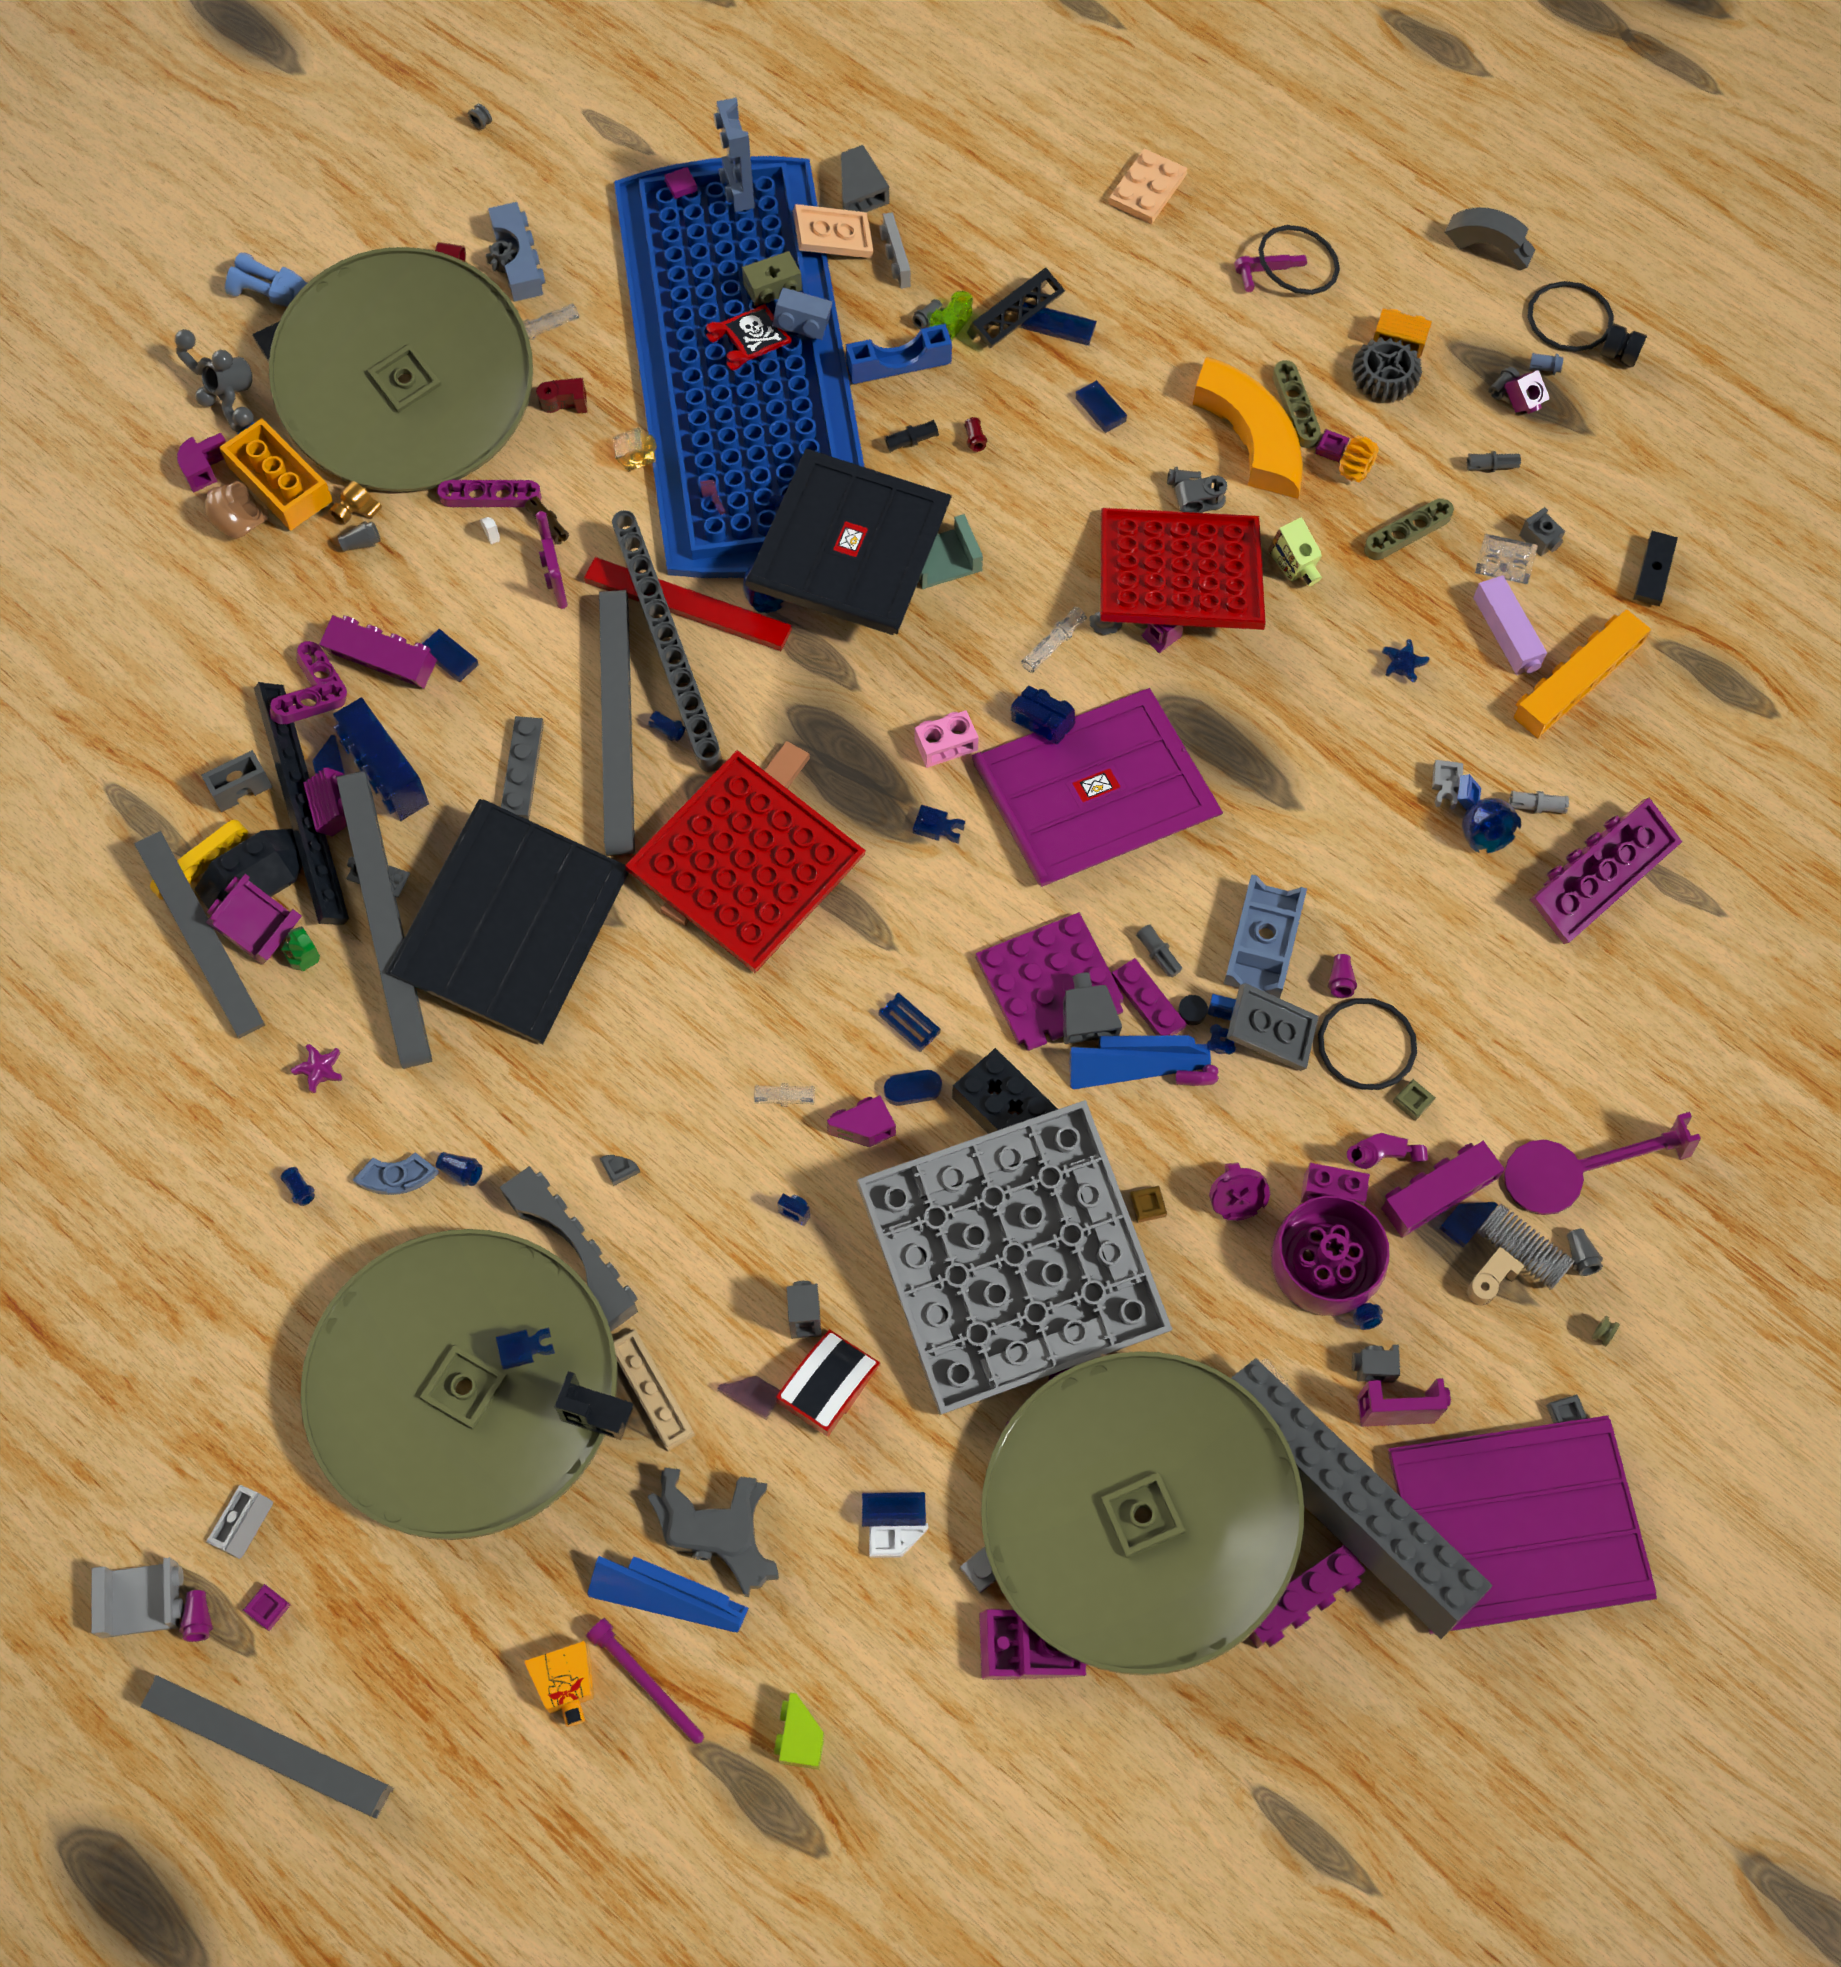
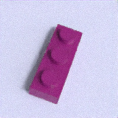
M1136 958L1112 972L1118 987L1156 1036L1175 1035L1185 1029L1186 1022Z

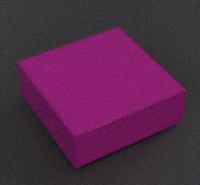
M687 167L664 175L665 182L674 199L697 191V184Z
M1325 429L1315 454L1339 463L1350 438Z
M264 1584L243 1611L270 1631L291 1604Z

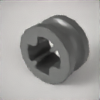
M479 103L474 106V109L468 111L470 121L480 130L484 129L486 124L492 122L489 111Z

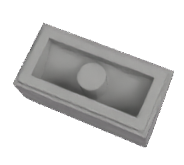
M240 1485L209 1536L207 1543L241 1559L271 1509L273 1501L254 1490Z

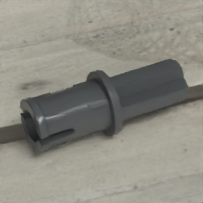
M1492 451L1486 454H1468L1467 458L1468 471L1491 470V472H1495L1496 469L1519 468L1521 465L1520 454H1496V451Z
M1146 925L1140 929L1136 936L1149 951V957L1157 961L1167 976L1174 977L1180 973L1182 966L1169 951V944L1162 941L1152 925Z

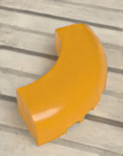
M1206 356L1196 384L1192 405L1210 411L1221 419L1225 417L1233 424V429L1243 444L1247 446L1249 452L1250 476L1248 486L1298 499L1303 472L1301 447L1296 430L1285 409L1264 386L1236 367Z

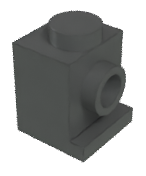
M1545 507L1525 520L1519 534L1540 556L1548 551L1554 552L1563 543L1562 538L1565 530L1547 514L1548 510Z
M1377 1345L1367 1346L1360 1353H1353L1352 1370L1357 1371V1381L1381 1380V1382L1395 1383L1400 1376L1399 1345H1392L1389 1350H1384V1347Z

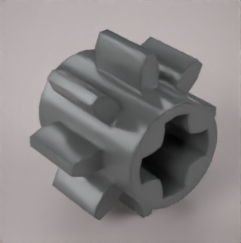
M497 241L492 246L489 245L490 253L486 254L487 263L492 265L493 271L497 270L498 272L506 273L505 265L518 254L517 250H513L511 242Z

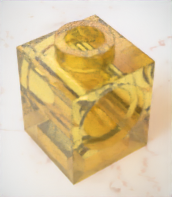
M641 426L613 437L615 459L628 472L656 462L655 450L657 445L652 435H648Z

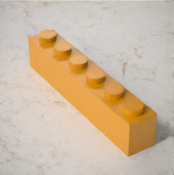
M1627 609L1619 616L1614 614L1606 622L1605 628L1601 632L1596 630L1587 640L1588 644L1584 647L1578 646L1569 656L1570 660L1566 663L1560 662L1553 669L1551 677L1548 679L1542 678L1534 687L1533 693L1530 695L1526 693L1518 700L1515 705L1517 710L1513 718L1538 739L1641 647L1647 639L1651 628Z

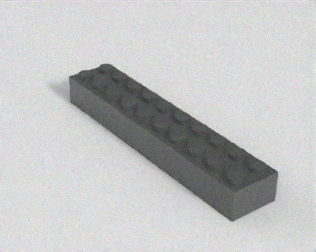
M1255 1358L1231 1377V1379L1249 1391L1266 1408L1282 1431L1297 1464L1302 1484L1304 1506L1437 1637L1442 1639L1483 1598L1493 1585Z

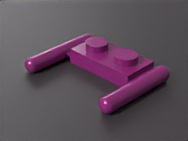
M539 511L536 514V520L544 551L539 552L542 568L548 567L549 573L544 574L547 589H553L557 607L564 609L568 603L547 515L545 512Z

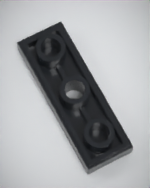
M1651 531L1634 600L1660 607L1678 537Z

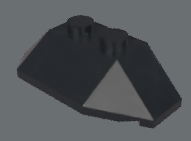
M293 829L260 831L211 861L194 889L206 907L209 909L217 899L222 902L229 894L225 891V888L234 877L240 880L244 874L250 877L248 880L270 897L296 882L302 868V862Z

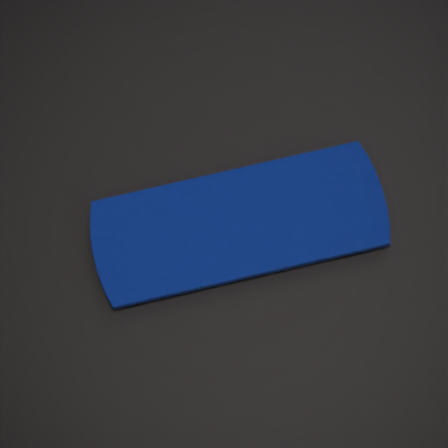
M750 156L754 208L735 212L732 202H727L725 187L727 186L726 183L722 184L720 180L719 168H722V158L674 164L614 181L668 575L695 578H746L750 574L805 449L864 467L827 254L800 251L798 247L793 216L795 204L818 207L810 159ZM687 167L697 184V191L674 199L665 182L664 175ZM790 251L801 272L802 290L798 292L832 301L830 316L823 339L809 338L799 333L785 331L791 338V343L751 359L737 370L732 371L727 366L729 361L727 354L731 351L739 350L726 333L719 340L710 342L706 337V334L709 333L706 330V326L711 322L721 323L764 304L774 315L778 299L755 306L743 284L742 267Z

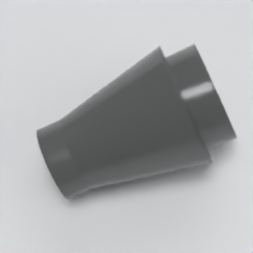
M364 521L347 533L338 536L340 546L344 552L352 549L375 547V543L381 542L379 532L373 521L369 523Z
M1575 1229L1569 1232L1567 1238L1572 1259L1575 1260L1573 1263L1574 1270L1578 1271L1581 1276L1592 1275L1603 1268L1601 1263L1603 1258L1587 1237L1584 1229Z

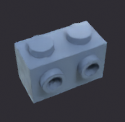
M782 288L776 304L772 326L781 328L784 331H791L809 338L822 340L828 324L832 301Z

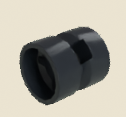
M1613 323L1600 355L1610 359H1615L1618 356L1620 357V362L1634 367L1647 335L1637 331L1629 334L1626 327Z

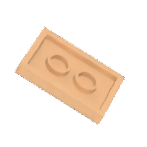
M1144 148L1109 197L1108 205L1152 224L1185 178L1187 168Z
M795 204L793 216L800 251L871 258L874 251L867 212Z

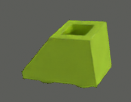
M790 1692L789 1701L783 1700L780 1721H785L783 1735L777 1734L774 1754L780 1755V1764L819 1770L825 1737L824 1732L797 1693Z

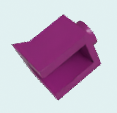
M1148 624L1147 629L1141 636L1158 653H1161L1182 637L1184 626Z

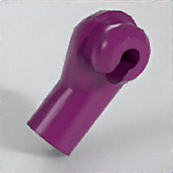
M1205 1065L1203 1072L1177 1070L1176 1084L1187 1086L1214 1085L1219 1079V1070L1214 1065Z

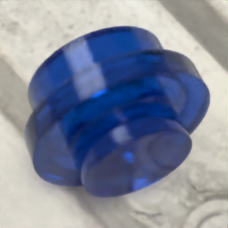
M1365 1303L1356 1309L1353 1321L1362 1330L1375 1328L1383 1321V1310L1380 1305Z

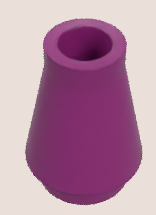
M1337 954L1334 956L1328 988L1331 990V994L1337 998L1351 997L1357 988L1351 957L1347 954Z
M203 1590L189 1591L186 1593V1602L179 1632L183 1634L184 1641L199 1642L206 1640L210 1637V1631L213 1629L206 1601V1592Z

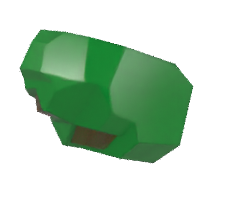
M302 926L290 930L281 950L293 969L305 971L319 962L320 955Z

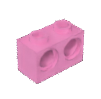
M966 710L959 713L952 712L944 718L935 721H925L915 727V743L926 768L978 751V735ZM954 731H961V732H963V733H962V734H955V733H953V732H954ZM934 739L938 742L930 743L928 742V740Z

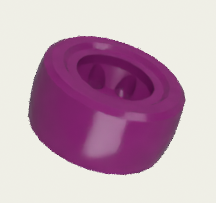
M1341 1196L1312 1198L1291 1211L1278 1228L1271 1250L1273 1274L1283 1294L1293 1304L1303 1310L1323 1316H1337L1350 1313L1363 1306L1378 1291L1384 1281L1389 1265V1242L1378 1218L1365 1206ZM1314 1235H1321L1322 1240L1316 1242L1312 1240L1311 1237ZM1326 1248H1334L1338 1252L1337 1256L1333 1255V1252ZM1349 1248L1354 1252L1355 1258L1349 1256ZM1310 1252L1313 1254L1314 1260L1310 1262L1305 1261L1302 1254ZM1340 1269H1349L1350 1277L1345 1278L1341 1276ZM1325 1270L1328 1278L1325 1280L1320 1279L1317 1276V1271Z

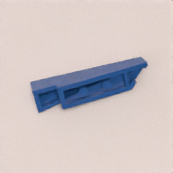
M1188 1035L1100 1036L1098 1048L1071 1047L1069 1057L1070 1086L1072 1089H1080L1176 1074L1177 1070H1201L1205 1065H1211L1210 1044H1195V1039Z
M598 1556L588 1589V1596L590 1598L735 1633L739 1632L749 1609L746 1606L729 1600L730 1597L635 1556H633L628 1568Z

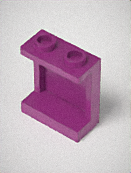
M244 874L240 880L234 877L225 888V891L229 893L222 902L217 899L208 909L207 913L211 916L206 923L263 965L285 939L290 930L293 929L302 915L294 909L288 911L248 880L250 877Z
M1439 1378L1427 1389L1425 1397L1383 1399L1381 1380L1368 1381L1357 1396L1361 1427L1434 1424L1448 1409L1447 1406L1451 1404L1450 1390L1444 1386V1379Z

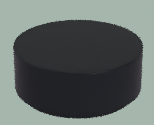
M1197 995L1184 997L1178 1007L1179 1015L1188 1025L1202 1023L1208 1012L1207 1003Z

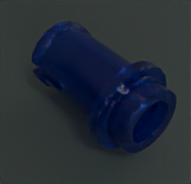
M655 711L651 715L650 719L654 722L649 721V727L667 735L670 741H679L682 738L685 726L682 725L681 721H674L659 711Z
M297 1167L288 1168L281 1174L280 1178L292 1193L294 1203L305 1206L313 1201L315 1189L313 1186L307 1185Z

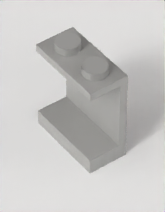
M169 1557L163 1558V1564L115 1571L105 1566L92 1568V1634L102 1639L180 1628L179 1618H182L184 1603L182 1598H179V1586L183 1585L184 1574L179 1563Z

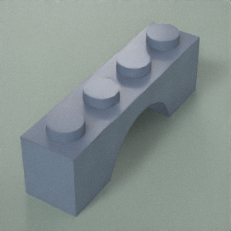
M517 202L488 208L496 242H511L513 248L518 251L516 257L505 265L514 302L543 295L541 284H546L542 268L537 269L536 266L540 264L537 250L531 249L534 241L531 230L526 231L525 227L529 226L525 211L520 212Z

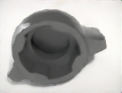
M1096 612L1089 617L1090 626L1096 633L1103 635L1115 634L1122 627L1123 623L1100 621V612Z

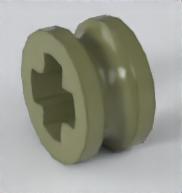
M1605 1316L1596 1328L1592 1339L1595 1341L1600 1339L1602 1345L1606 1347L1620 1324L1618 1322L1611 1323L1609 1317Z

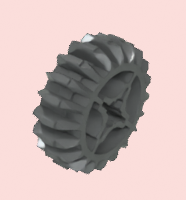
M1380 337L1377 342L1370 340L1368 345L1363 344L1360 351L1355 355L1352 364L1353 381L1356 382L1357 389H1363V395L1371 394L1372 400L1376 397L1381 398L1382 403L1386 399H1390L1393 403L1397 398L1403 400L1406 395H1411L1416 386H1418L1422 374L1421 359L1417 358V351H1410V344L1403 346L1401 340L1393 342L1391 337L1388 341H1384Z

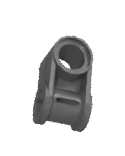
M1218 475L1185 480L1175 486V493L1181 512L1200 513L1218 510L1224 506L1226 501L1227 482Z

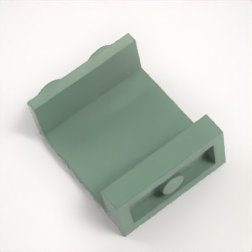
M965 514L954 517L953 530L937 534L919 579L922 589L982 571L983 555Z

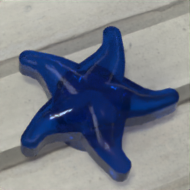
M1407 639L1406 646L1401 650L1384 647L1382 653L1388 655L1392 661L1386 670V676H1390L1395 672L1398 675L1406 676L1414 683L1417 680L1414 668L1426 665L1430 660L1427 656L1420 657L1414 654L1411 639Z

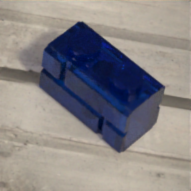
M1028 685L1021 693V696H1018L1011 705V721L1058 745L1065 737V734H1068L1075 725V709L1069 702L1065 700L1059 701L1051 697L1046 690H1037Z

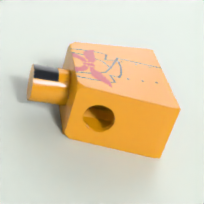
M582 1641L526 1660V1668L546 1710L549 1713L562 1710L566 1727L584 1722L585 1718L581 1703L594 1699L588 1644Z

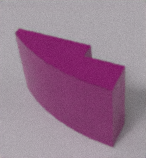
M986 1609L979 1613L982 1680L1048 1679L1086 1676V1664L1061 1653L1046 1643L1026 1625L1014 1610Z

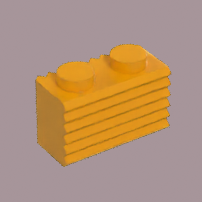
M1383 308L1373 340L1377 342L1380 337L1384 341H1388L1390 337L1393 342L1401 340L1403 346L1410 344V351H1417V358H1421L1432 321L1426 320L1420 315L1411 316L1401 313L1397 309Z

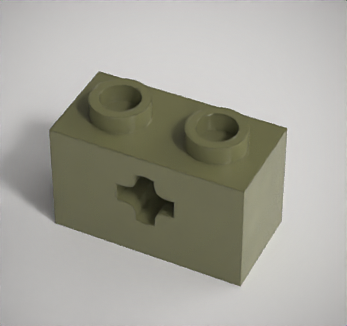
M790 251L742 267L743 284L755 306L778 299L782 288L794 291L802 290L801 272Z

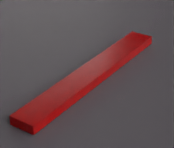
M595 557L584 576L585 583L607 591L627 590L628 598L639 602L628 569ZM658 579L670 613L778 651H782L792 631V625ZM650 592L645 596H651L654 594V592Z

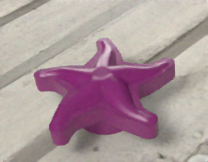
M308 1044L306 1045V1049L309 1052L308 1061L291 1069L293 1075L304 1074L308 1076V1085L311 1093H316L317 1085L327 1080L341 1081L343 1079L342 1075L335 1073L332 1068L340 1055L338 1048H334L329 1054L321 1055L317 1049Z

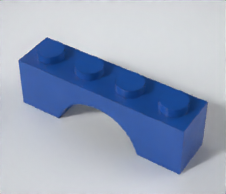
M946 324L922 328L914 339L899 347H879L871 339L846 344V365L852 384L952 363V342Z

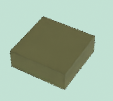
M1412 1079L1395 1097L1393 1103L1416 1121L1434 1102L1436 1097Z

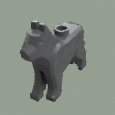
M665 1468L662 1471L661 1497L654 1493L647 1497L656 1511L665 1542L670 1548L678 1552L692 1553V1558L696 1560L710 1561L711 1556H718L733 1572L745 1597L750 1596V1589H760L767 1580H779L775 1561L765 1559L760 1554L755 1543L754 1513L759 1500L767 1492V1483L757 1482L756 1478L741 1476L736 1483L730 1509L695 1511L691 1501L676 1488L680 1477V1469Z

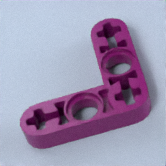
M306 641L300 643L296 656L297 663L312 687L278 696L271 701L270 717L278 724H289L341 708L346 702L347 689L322 648L315 642ZM323 671L329 677L321 679L316 677L314 673ZM312 699L316 704L314 706H305L301 701Z

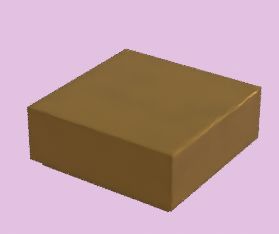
M1160 1186L1130 1192V1199L1137 1223L1167 1216Z

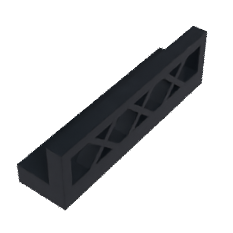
M1045 267L974 320L966 333L972 340L980 336L991 349L1064 294L1065 289ZM1047 283L1055 290L1052 295L1041 293V289ZM1029 298L1036 299L1033 309L1022 307V303ZM1010 312H1017L1016 322L1004 321V317ZM993 325L999 326V334L992 339L986 330Z

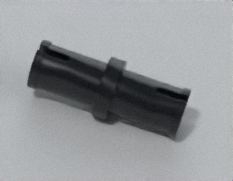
M931 420L912 427V425L906 426V430L886 435L884 438L889 452H893L908 445L912 447L917 446L920 441L939 436L935 421Z

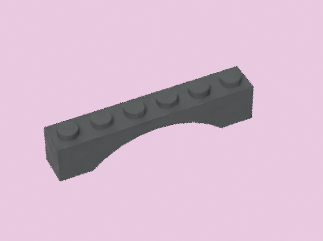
M530 1166L500 1186L505 1199L521 1219L536 1222L550 1228L562 1236L576 1250L586 1270L587 1285L598 1300L612 1332L638 1312L634 1303L638 1298L628 1285L623 1288L617 1281L620 1275L610 1262L606 1265L599 1257L603 1253L593 1239L587 1241L581 1233L585 1229L575 1216L571 1219L564 1211L567 1209V1206L558 1194L551 1195L547 1189L550 1184L540 1171L535 1174Z

